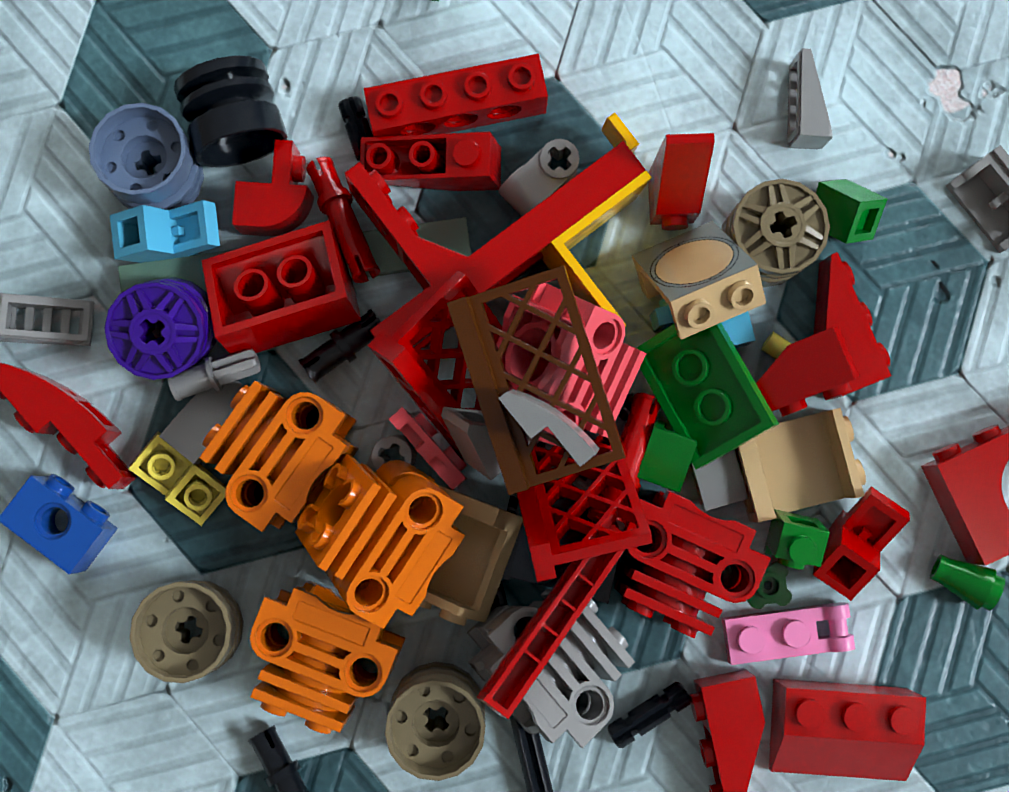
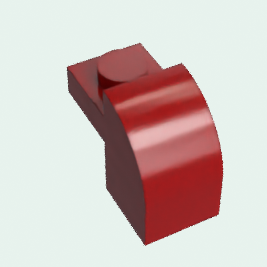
M275 139L271 183L235 182L232 225L242 235H283L300 226L309 215L313 206L314 195L307 185H298V182L305 181L306 159L305 156L300 155L292 140Z
M872 486L848 513L843 510L828 529L830 534L821 567H813V575L850 601L880 571V552L910 521V514L907 510Z

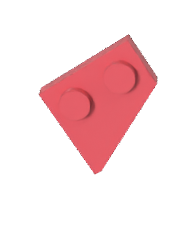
M402 407L388 419L397 430L403 433L415 447L416 451L451 490H455L467 479L461 472L467 467L466 463L451 446L443 451L432 437L438 431L421 412L413 417Z

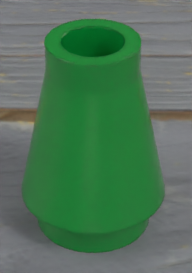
M942 554L935 561L930 573V579L943 585L976 610L982 607L991 611L998 603L1005 587V578L997 575L996 569L951 559Z

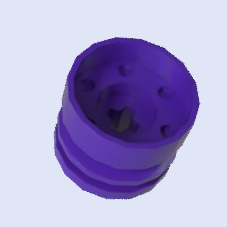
M177 277L156 279L136 284L119 294L108 309L104 327L107 346L118 364L136 376L152 380L171 378L206 358L217 342L214 335L207 292L194 282ZM161 321L165 328L161 331L162 336L156 338L152 331L156 328L155 323Z

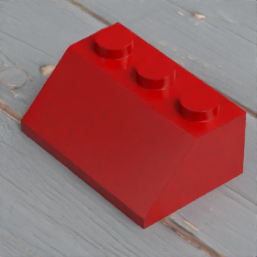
M329 220L201 260L214 335L230 354L248 348L258 353L361 321L353 282Z
M773 679L769 770L771 772L907 781L925 744L926 697L908 688Z

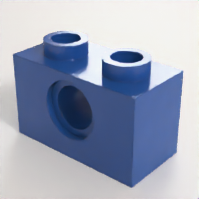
M51 474L50 476L31 475L0 515V523L66 573L85 572L118 528L107 520L110 514L104 508L89 500L84 503L73 495L72 492L75 488L62 477L56 474ZM60 509L64 510L68 516V525L63 532L58 530L55 525V516Z

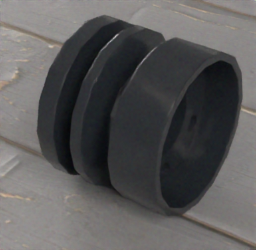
M236 55L215 58L197 64L183 72L176 79L174 91L177 100L181 103L180 111L182 116L188 122H191L187 134L195 160L200 165L230 167L246 164L273 153L275 139L287 140L288 136L280 110L276 104L271 103L274 91L268 82L269 75L262 60L251 56Z

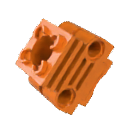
M254 380L250 387L244 385L236 393L230 403V407L234 410L224 424L221 426L217 423L208 432L202 443L206 449L199 458L205 463L217 464L214 469L219 473L233 475L226 486L225 492L228 506L238 516L259 531L264 532L269 524L281 529L286 521L296 523L305 507L311 503L314 504L324 489V480L329 470L335 464H340L346 454L353 457L359 448L345 439L357 420L333 403L310 392H300L288 399L281 396V393L274 388ZM317 408L319 420L313 428L308 429L306 417L311 410ZM259 483L264 490V497L260 503L256 501L254 496L255 488Z
M346 454L341 463L335 464L327 473L323 484L324 489L314 504H309L302 511L295 533L317 567L325 571L348 608L357 616L384 629L397 609L410 616L414 615L426 597L427 588L434 573L454 554L464 539L465 535L453 525L464 506L450 497L442 488L438 487L431 476L405 461L390 460L382 464L374 472L369 466L362 462L359 464L355 458Z
M307 581L303 587L297 586L293 588L292 593L281 589L278 598L275 600L264 597L251 629L250 642L253 651L258 657L270 663L261 669L258 679L262 680V682L254 687L250 697L261 701L260 707L271 714L285 717L286 713L289 712L306 719L305 725L314 731L330 734L334 730L340 733L353 714L354 704L359 697L373 696L381 690L396 665L406 638L385 630L386 627L383 629L357 616L348 608L344 600L330 588L315 582ZM278 623L287 629L289 640H285L279 635L277 630ZM360 658L372 660L376 664L378 672L368 673L361 666Z

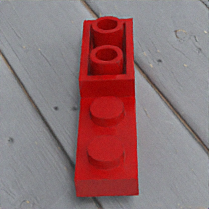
M0 363V398L3 400L8 399L17 410L14 413V417L24 429L30 433L36 432L54 435L59 431L56 435L58 441L67 451L74 455L78 453L88 464V467L85 468L87 475L101 488L124 489L137 478L109 445L122 432L94 405L73 390L46 376L24 368Z

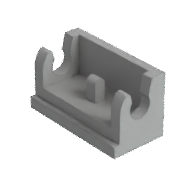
M999 145L945 186L997 251L1001 253L1009 248V155Z

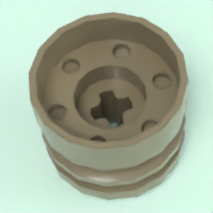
M776 179L762 182L749 190L722 224L721 230L758 264L764 288L783 284L815 262L827 245L830 224L827 209L815 192L800 182ZM772 224L776 228L783 226L785 234L782 235L781 232L772 233L770 226Z
M180 581L157 588L141 601L132 617L129 638L134 657L147 673L164 682L187 683L219 669L233 657L242 640L244 621L239 604L228 590L210 581ZM196 617V626L202 628V634L189 638L190 630L184 628L185 622L192 621Z
M432 662L417 666L405 675L393 693L385 729L389 752L403 770L419 779L441 781L458 776L474 763L483 747L486 727L485 704L476 698L481 689L468 672L450 663ZM441 707L446 709L445 719L439 715L434 719L429 718L430 708L435 711Z

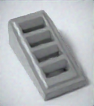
M802 48L789 65L787 145H789V148L822 149L832 139V130L811 49Z
M0 293V341L91 346L95 303L94 301ZM17 309H25L24 330L15 329ZM35 309L43 310L42 331H33ZM53 310H62L60 333L51 332ZM71 311H80L78 334H69Z

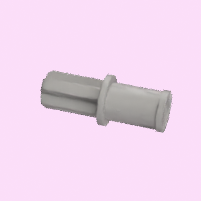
M248 348L216 360L212 357H207L204 364L186 369L174 377L168 378V384L175 400L181 401L186 397L211 389H215L217 392L222 391L225 384L258 374L261 371V365L256 352Z

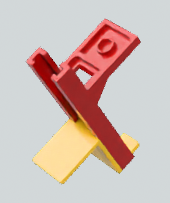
M613 113L607 117L601 129L614 148L469 257L420 238L416 232L419 229L416 221L404 206L396 210L388 195L391 192L390 188L375 169L368 173L363 165L358 162L347 170L345 176L351 196L423 288L421 293L370 330L374 339L381 332L391 337L457 271L466 274L478 293H482L513 282L541 260L545 262L549 269L562 265L565 266L574 296L619 316L569 251L636 200L652 178L633 154L639 143L618 115ZM460 291L451 301L465 296ZM448 309L447 317H451L450 312H449V309ZM453 326L445 327V332ZM423 327L409 341L415 350H423L430 344L433 327Z

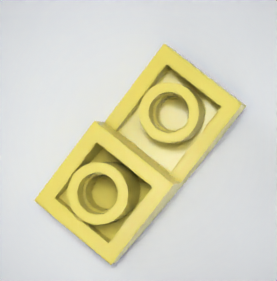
M157 432L129 465V470L165 495L167 502L202 526L225 498L226 486L201 464L191 463L160 438L161 433Z

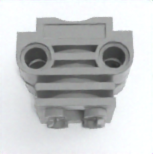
M546 589L541 594L544 600L552 589ZM592 599L512 713L526 732L532 735L540 733L546 741L554 743L564 732H568L579 747L583 748L609 722L613 715V696L601 679L615 682L622 676L615 666L630 668L635 663L625 650L629 646L626 639L614 627L611 626L607 629L595 613L598 611V607ZM533 601L529 606H498L489 612L485 622L479 621L467 632L481 649L468 663L483 681L487 682L544 601ZM518 623V634L514 637V626Z

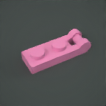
M829 603L722 618L728 663L730 665L826 652L856 649L854 635L848 633L846 620L851 617L849 603ZM828 620L830 635L818 637L816 621Z

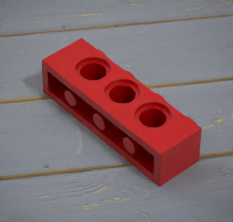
M539 53L363 88L374 137L446 134L546 114L548 101Z

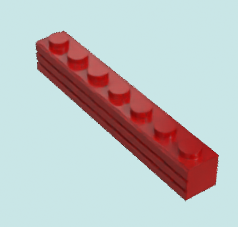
M613 524L608 528L618 533L622 532ZM625 550L571 562L476 698L501 717L509 719Z

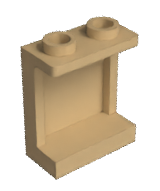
M438 485L450 497L464 506L453 525L465 537L454 554L434 573L427 588L426 597L419 607L431 609L432 605L441 608L439 617L465 626L467 619L485 622L523 519L519 515Z

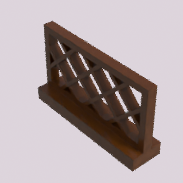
M564 265L447 303L508 495L626 458ZM557 279L563 300L553 317L529 305L538 285ZM528 289L523 301L511 295ZM503 297L520 306L507 332L489 323L484 303ZM566 308L572 326L560 320ZM526 310L551 322L539 348L513 336ZM557 326L576 335L579 348L570 365L544 352ZM493 333L504 338L499 349ZM510 341L535 354L523 379L508 373L504 369L501 359ZM581 356L583 357L587 373L575 368ZM541 357L567 370L554 396L528 383ZM572 373L590 382L595 395L586 412L560 399ZM509 381L519 385L518 391L524 392L526 389L550 401L549 405L555 408L557 405L582 418L579 424L582 430L587 421L606 430L612 450L595 455L581 467L576 461L566 464L570 456L566 450L558 467L538 473L532 451L540 436L565 449L556 436L544 429L534 436L529 444L523 428L498 398L511 390ZM596 404H598L603 421L591 416Z

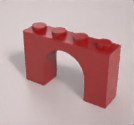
M998 424L972 434L974 442L960 448L958 443H954L936 450L932 453L935 460L921 466L966 562L983 566L1009 555V509L1002 494V475L1009 460V426L1000 429Z

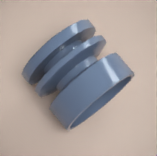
M146 103L123 105L107 113L94 128L89 143L90 164L100 181L128 209L146 205L171 210L191 204L199 196L204 181L203 165H200L195 160L191 143L177 120L161 107ZM153 167H155L156 173L154 174L152 169Z

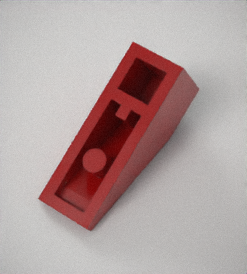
M714 133L665 135L648 172L652 177L648 182L650 225L662 224L663 230L676 231L688 228V224L694 223L701 213L715 143Z

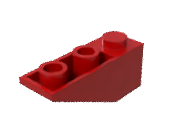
M491 132L361 137L360 163L368 173L375 169L387 185L448 191L499 190L501 187L502 147Z
M838 252L831 254L819 263L814 334L838 326L860 377L849 381L852 388L851 391L831 399L842 397L891 377L888 369L890 366L889 354L882 343H877L870 327L873 323L871 313L864 302H859L853 288L855 278L852 269L846 261H841Z
M835 326L788 345L756 384L771 411L779 409L781 416L784 417L807 408L808 405L805 399L822 392L825 400L851 391L852 388L849 381L855 380L860 376L838 326Z
M743 669L695 679L696 693L689 695L695 721L703 722L706 738L699 740L700 751L705 767H712L716 783L709 785V792H747L765 726L756 677L748 670Z

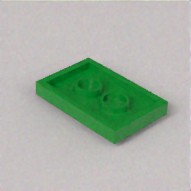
M722 323L682 340L678 337L675 325L673 324L636 347L646 353L640 370L673 430L697 441V446L691 460L695 470L703 468L779 425Z

